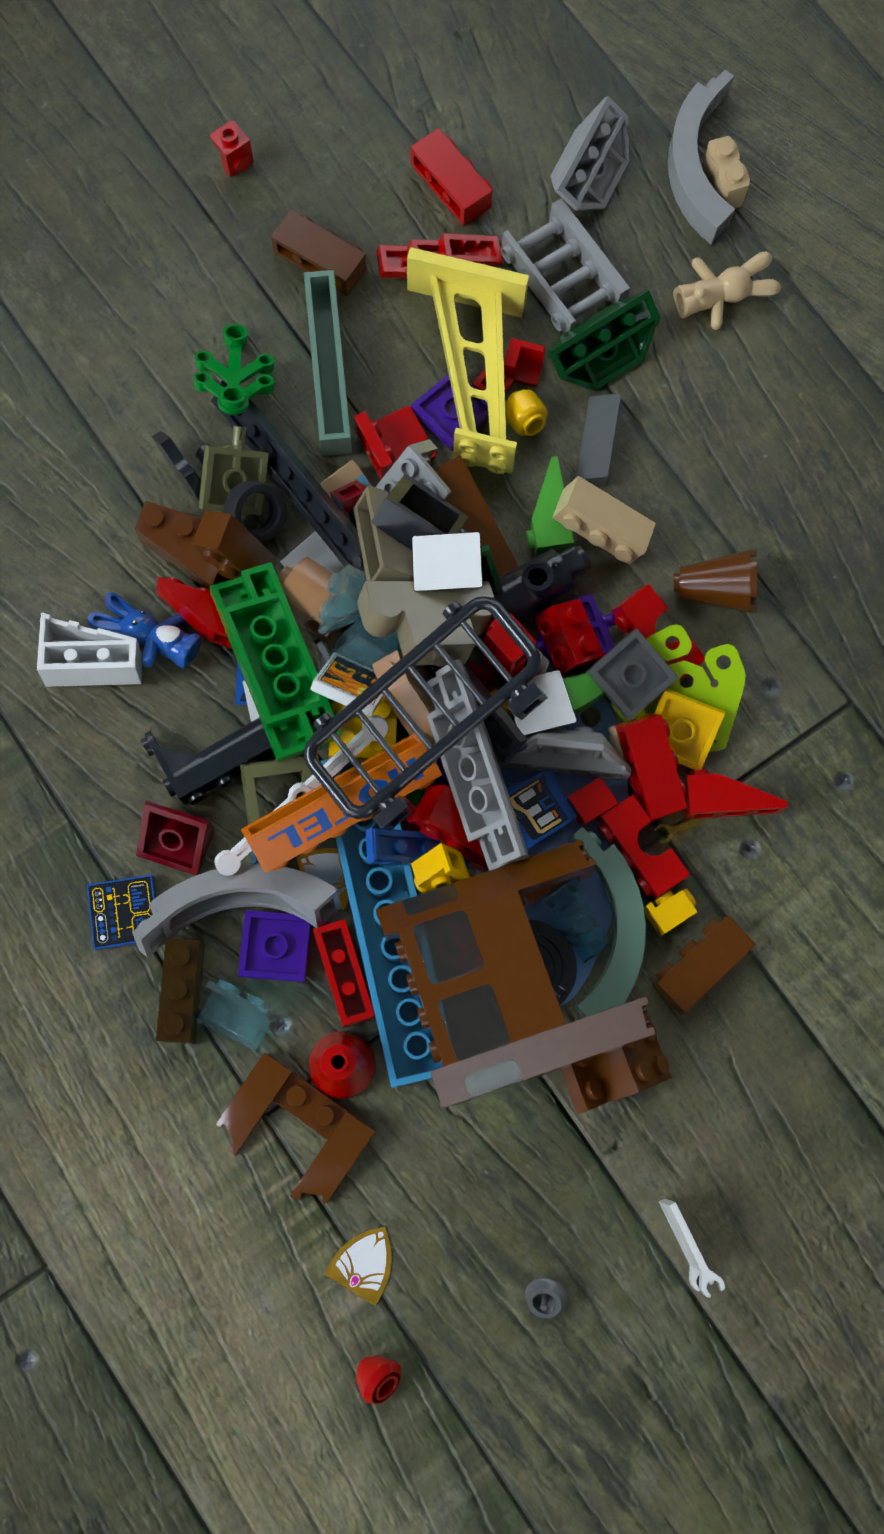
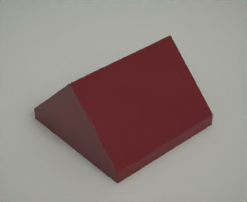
M146 801L143 808L136 856L189 874L198 875L215 829L207 820Z

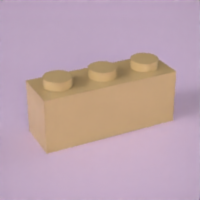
M580 476L576 477L563 489L552 519L561 523L566 529L576 532L586 538L591 544L601 547L614 555L616 559L629 565L646 553L656 524Z

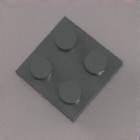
M638 629L630 632L586 671L627 720L633 719L678 679V676Z

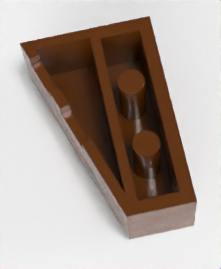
M145 501L134 528L141 543L171 565L176 566L191 580L196 581L205 588L210 589V586L224 582L225 577L217 572L218 568L204 561L201 558L202 554L191 545L201 518Z

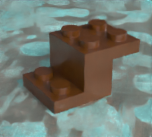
M650 1024L648 1028L654 1027V1025ZM655 1027V1035L651 1038L561 1069L577 1114L641 1092L672 1078L669 1072L668 1060L662 1054Z

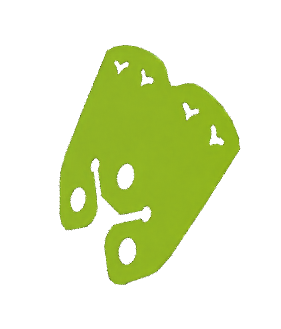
M677 624L670 625L646 639L661 658L666 661L687 655L692 647V642L685 629ZM670 636H675L680 641L679 647L675 650H670L666 647L665 641ZM731 644L712 648L705 655V662L712 676L719 682L717 687L711 686V681L701 666L685 660L668 665L678 676V679L667 689L725 711L724 718L714 739L717 743H712L709 752L720 751L726 748L744 690L745 670L737 649ZM722 655L728 656L731 660L729 668L720 669L716 664L718 657ZM689 674L693 677L694 683L691 687L685 688L680 685L679 680L682 675ZM662 693L633 719L647 714H654ZM612 703L611 705L614 711L619 715V717H621L624 721H629Z

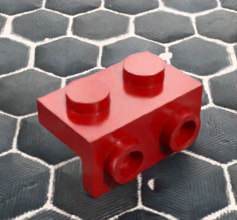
M580 599L553 605L535 617L539 632L543 637L552 662L561 675L575 667L598 661L604 656Z

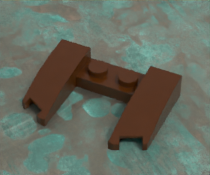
M264 1052L216 1124L218 1128L225 1125L234 1142L233 1145L228 1147L234 1156L237 1155L273 1102H276L327 1139V1142L290 1196L301 1200L302 1193L323 1196L322 1203L326 1204L376 1131Z

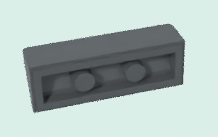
M620 394L589 397L576 477L580 476L594 485L606 486L621 400Z

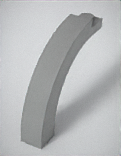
M724 70L717 79L715 77L711 78L706 86L697 82L689 92L677 115L668 153V174L675 200L689 224L711 245L730 225L735 208L726 202L708 181L699 160L697 138L698 132L705 120L729 95L734 76L727 70Z
M260 864L240 865L239 870L233 875L225 876L215 869L193 876L163 892L149 903L153 915L143 920L132 933L139 951L148 958L165 944L166 939H170L184 927L219 911L239 907L273 908L298 916L315 928H318L341 909L338 889L311 874L287 867L265 873Z

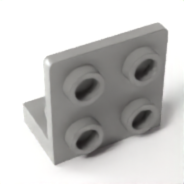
M430 439L409 445L375 487L390 493L406 473L444 500L451 494L449 487L430 466L432 461L430 457L438 449Z

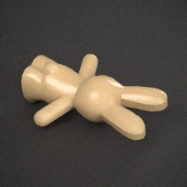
M766 251L759 252L741 267L727 268L718 277L714 275L701 258H694L691 265L702 280L679 285L674 289L673 297L679 316L687 318L692 314L712 307L711 327L714 330H719L723 324L724 301L736 303L747 296L770 297L778 294L781 291V284L774 279L752 281L750 279L751 276L770 265L772 261L771 254Z

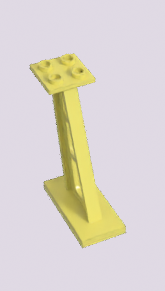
M410 247L407 256V290L433 296L460 427L456 428L454 432L453 459L461 455L467 467L476 465L488 468L489 471L496 474H512L517 442L506 440L502 313L522 318L526 303L529 275ZM454 302L481 308L482 343H474L462 338L459 332ZM464 350L479 352L484 356L486 390H477L469 385L463 355ZM473 397L483 399L488 404L490 436L477 433L471 401Z

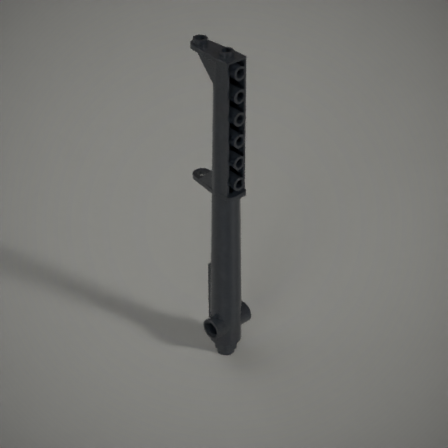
M580 546L571 547L560 554L552 548L500 577L503 592L494 595V598L516 619L530 612L544 611L549 607L553 599L574 588L573 580L591 568L590 561ZM492 616L488 626L495 620L494 616ZM485 630L484 633L478 635L479 638L481 639L485 637L487 631ZM319 638L313 641L322 657L317 674L330 658L329 653ZM399 640L359 663L373 669V663L396 650H401ZM328 698V701L332 708V699ZM260 717L195 755L161 748L151 731L145 733V738L140 740L148 755L152 756L155 754L167 777L162 781L170 796L177 795L184 805L189 803L191 805L197 804L207 798V793L215 788L223 789L236 781L235 777L241 775L240 765L263 762L275 756Z

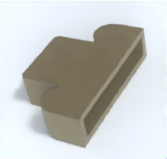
M367 485L353 508L367 581H414L413 551L370 523L389 492Z
M365 581L357 604L365 630L369 634L381 638L388 637L393 632H396L404 657L447 620L442 613L451 603L459 601L463 606L475 597L488 596L494 598L489 581H482L481 587L415 591L414 581ZM480 610L466 622L477 635H481L485 632L493 615L488 610ZM460 626L442 641L440 645L453 661L460 659L463 664H466L475 643ZM434 648L416 665L445 666L447 663Z

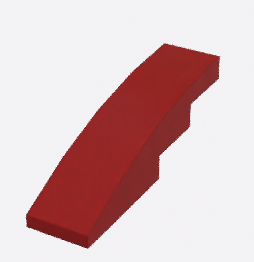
M442 234L439 240L411 239L408 246L379 245L376 251L380 278H407V256L410 247L492 267L501 266L503 262L498 236Z

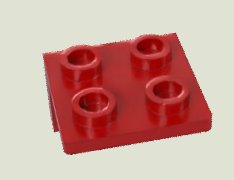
M410 406L399 409L376 421H370L365 411L354 416L355 433L381 480L409 445L429 440ZM436 452L430 457L431 460L436 458Z

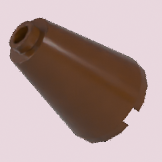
M757 549L746 550L680 567V573H674V592H680L681 599L757 613V605H750V601H756L757 561H750V557H757Z

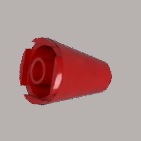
M336 1031L321 1038L314 1046L309 1058V1072L315 1086L325 1095L337 1099L351 1098L363 1092L372 1081L376 1069L375 1055L369 1043L360 1035L349 1031ZM339 1055L343 1056L345 1065L341 1069H335L333 1066L334 1059Z

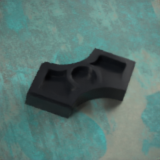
M159 431L152 436L154 442L190 494L199 501L201 489L199 476L183 457L173 440L164 432Z

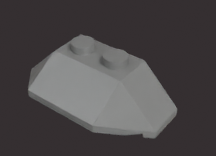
M609 96L605 97L575 129L550 175L555 192L575 211L604 209L629 163V138L626 127L628 126V115Z
M562 726L528 734L525 736L528 747L524 751L516 753L509 762L502 763L500 761V768L531 772L553 770L554 774L627 781L631 775V767L601 733H594V730L588 727H576L573 731L564 730Z

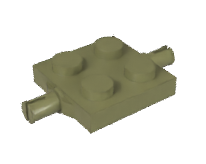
M233 426L232 445L229 444L222 447L205 445L199 498L200 509L224 513L226 498L235 486L243 481L250 480L265 483L269 453L251 450L244 446L247 427ZM260 493L250 495L243 503L241 516L245 514L262 515L264 495Z

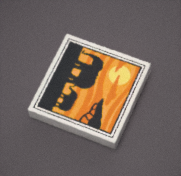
M334 652L313 680L311 690L347 706L374 683L377 677L373 669ZM383 694L379 695L362 710L365 715L372 717L384 697Z

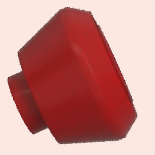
M375 1355L368 1356L360 1362L357 1367L356 1382L363 1400L368 1404H381L395 1393L401 1382V1367L396 1361Z

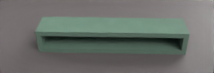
M334 270L304 272L321 455L352 454Z

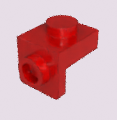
M229 121L210 134L211 141L220 151L223 169L230 177L246 170L254 162L250 139L235 121Z

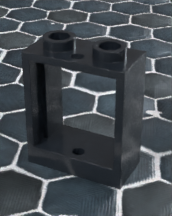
M405 473L385 498L370 523L413 551L412 538L414 536L466 533L467 530L462 526L469 516Z

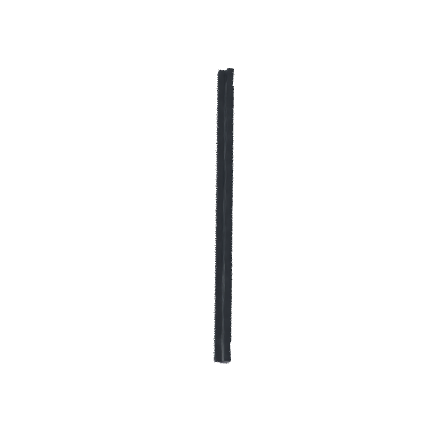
M222 380L220 385L224 388L227 387V383ZM213 396L211 402L228 420L232 428L233 426L247 427L245 444L248 448L269 453L268 473L359 586L363 588L364 582L367 579L358 531L251 399H249V406L246 411L237 415H230L219 409L217 404L218 398ZM464 664L471 683L485 700L489 699L492 694L470 667ZM424 665L433 678L436 677L435 672L444 667ZM502 706L484 720L494 753L502 763L511 761L516 753L524 751L528 747L526 737Z

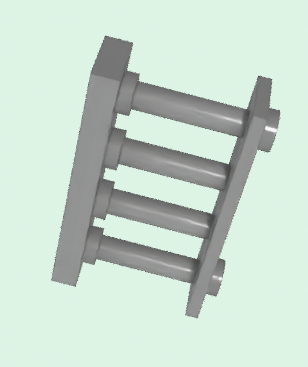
M562 198L552 203L549 223L516 242L508 230L503 233L500 251L504 260L508 264L512 263L518 273L529 275V288L550 314L552 323L558 331L568 332L575 327V318L605 300L615 304L628 298L630 287ZM554 233L560 234L566 245L533 264L524 251ZM571 255L573 257L576 256L583 267L549 286L541 273ZM585 279H594L600 290L567 309L558 298L559 295Z

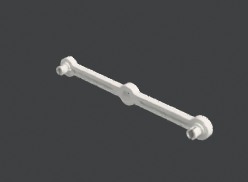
M379 715L367 717L384 738L388 732L386 721ZM362 724V730L346 746L356 756L371 741L377 740L367 727ZM340 749L323 766L333 777L349 762V759ZM312 775L304 783H296L290 788L288 798L276 809L296 799L299 792L307 793L320 786V782ZM245 837L231 850H223L218 853L214 862L220 874L225 876L235 874L240 868V861L252 851Z

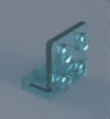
M219 979L217 984L208 981L206 987L212 990V993L197 1021L257 1052L276 1016L269 1011L271 1005L252 994L249 995L247 1000L240 997L239 995L242 990L222 979Z

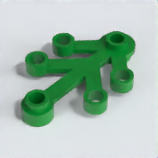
M230 324L223 330V342L229 350L228 368L214 359L209 351H199L195 354V367L200 372L195 373L193 379L194 388L197 391H209L218 398L217 404L221 411L230 415H237L247 410L249 399L257 394L269 395L274 391V378L268 374L274 371L275 360L270 354H260L255 361L241 369V351L248 343V331L242 325ZM210 370L226 382L227 387L224 388L212 380V375L205 371ZM262 373L261 375L256 377V381L254 383L246 386L243 389L240 388V384L247 381L256 374Z

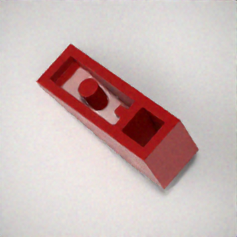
M709 770L691 771L690 775H687L683 780L688 793L685 799L688 807L684 809L685 820L780 814L788 808L787 801L722 774H709Z

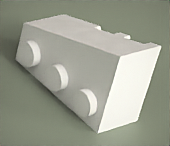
M41 612L37 671L46 687L142 684V652L136 638L100 628L94 630L80 626L79 622L71 620L65 622Z

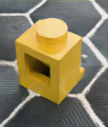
M443 843L438 844L411 863L415 875L414 883L423 894H427L430 891L433 893L446 892L451 889L455 882L470 877L462 853Z
M687 889L681 890L675 895L670 890L655 900L656 908L652 902L644 907V915L659 937L697 913L694 907L696 901Z

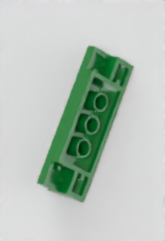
M270 562L241 571V577L210 586V593L276 760L279 763L303 755L307 741L317 732L313 726L315 720L328 712L332 717L335 715L328 698L311 690L313 680L318 674L273 564ZM339 730L338 732H336V733L338 734V736H341V734H342L341 730ZM329 738L319 749L332 742L333 739Z

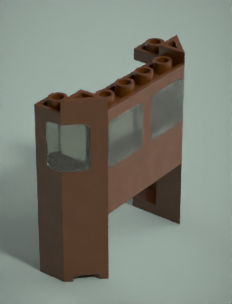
M583 840L376 909L386 941L400 938V941L395 942V946L401 963L408 961L412 974L406 975L411 994L412 996L417 994L420 996L423 1007L417 1009L423 1030L431 1029L434 1041L428 1043L434 1063L442 1062L443 1065L439 1069L430 1071L442 1108L454 1104L456 1106L640 1042L655 1035L654 1027L648 1028V1025L652 1023L647 1010L643 1012V1009L648 1005L647 996L568 1024L565 1023L520 896L577 877L578 882L591 878L597 863L594 859L590 860L587 850L583 849L585 845Z

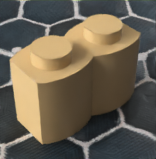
M730 136L711 140L707 146L702 169L712 187L726 202L734 208L741 207L749 187L750 178L746 167L739 161L738 147Z

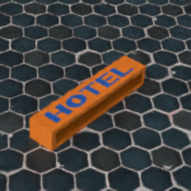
M415 733L391 746L406 767L410 766L428 750ZM385 750L360 763L380 789L384 788L401 773ZM434 762L395 797H406L407 794L416 789H424L433 784L435 779L442 775L437 763ZM355 767L333 778L355 805H363L375 795L374 791ZM320 785L245 826L241 831L263 871L267 873L271 870L276 871L288 864L289 860L299 854L312 852L319 843L326 839L344 834L348 827L353 824L373 818L377 811L363 819L348 817L340 810L323 786Z

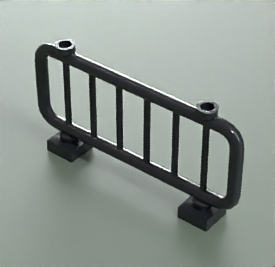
M488 596L475 597L463 606L459 601L451 603L442 613L447 620L334 717L328 712L315 720L313 726L317 732L306 743L304 760L309 770L336 805L348 817L363 819L380 810L373 819L381 829L391 831L416 810V807L408 798L402 796L396 798L395 795L506 701L512 698V701L507 706L516 717L523 720L548 699L542 689L534 682L529 686L527 685L539 672L541 665V656L537 646L495 598ZM488 610L526 655L527 664L515 677L512 678L466 622L476 612ZM460 626L507 681L502 688L487 700L484 699L440 645L442 641ZM434 648L480 704L476 710L460 723L414 667ZM407 671L412 674L454 727L434 745H432L388 689ZM382 693L428 749L408 767L404 765L362 711ZM356 715L401 771L397 777L382 789L378 787L336 733ZM329 738L335 741L374 791L375 795L365 804H353L318 759V749Z

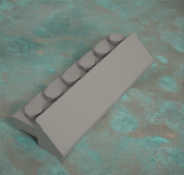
M460 659L454 660L469 679L466 667ZM447 664L436 671V677L427 683L460 723L479 706L475 697ZM433 702L435 710L429 713L427 718L437 743L454 727ZM483 721L441 756V760L468 842L479 839L490 871L521 859L529 858V854Z

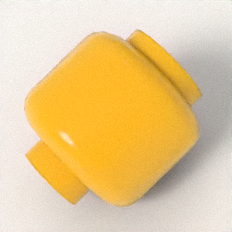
M521 390L509 395L505 403V418L515 433L522 436H532L544 428L548 411L535 392L532 390Z

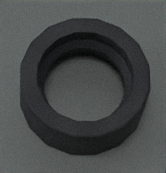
M250 480L243 481L231 490L225 501L224 513L232 514L260 542H266L277 536L284 527L287 517V506L282 493L274 486ZM260 493L267 497L270 512L263 526L255 530L248 529L244 526L241 519L243 503L250 495Z

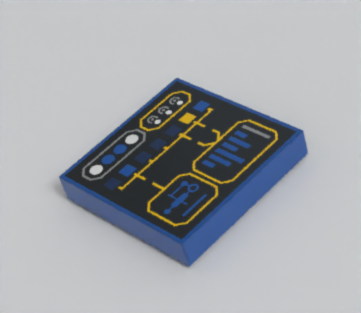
M151 874L86 885L93 949L98 951L135 945L136 941L132 932L137 929L143 920L153 915L149 903L156 898L154 876Z

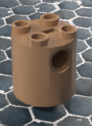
M308 556L301 559L294 567L286 566L278 575L296 623L332 647H335L343 636L344 631L342 630L345 625L353 626L360 615L357 609V601L361 590Z

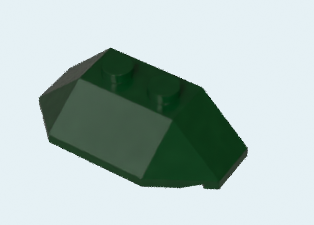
M643 291L612 304L561 335L547 351L560 380L596 391L644 361L653 339L655 328L658 327L661 320L650 291Z

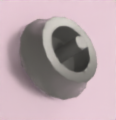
M542 1277L534 1279L525 1290V1299L529 1309L541 1318L555 1317L567 1305V1293L564 1287L551 1278Z

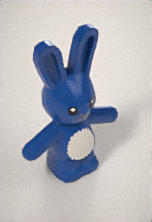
M113 592L106 594L105 604L109 610L121 619L101 612H92L88 615L87 622L91 628L95 630L100 628L136 638L140 646L145 644L141 660L144 667L153 666L156 652H158L163 657L173 661L180 668L186 669L191 661L194 660L200 648L201 636L199 634H187L178 628L187 623L179 614L158 623L150 612L135 610L121 596Z

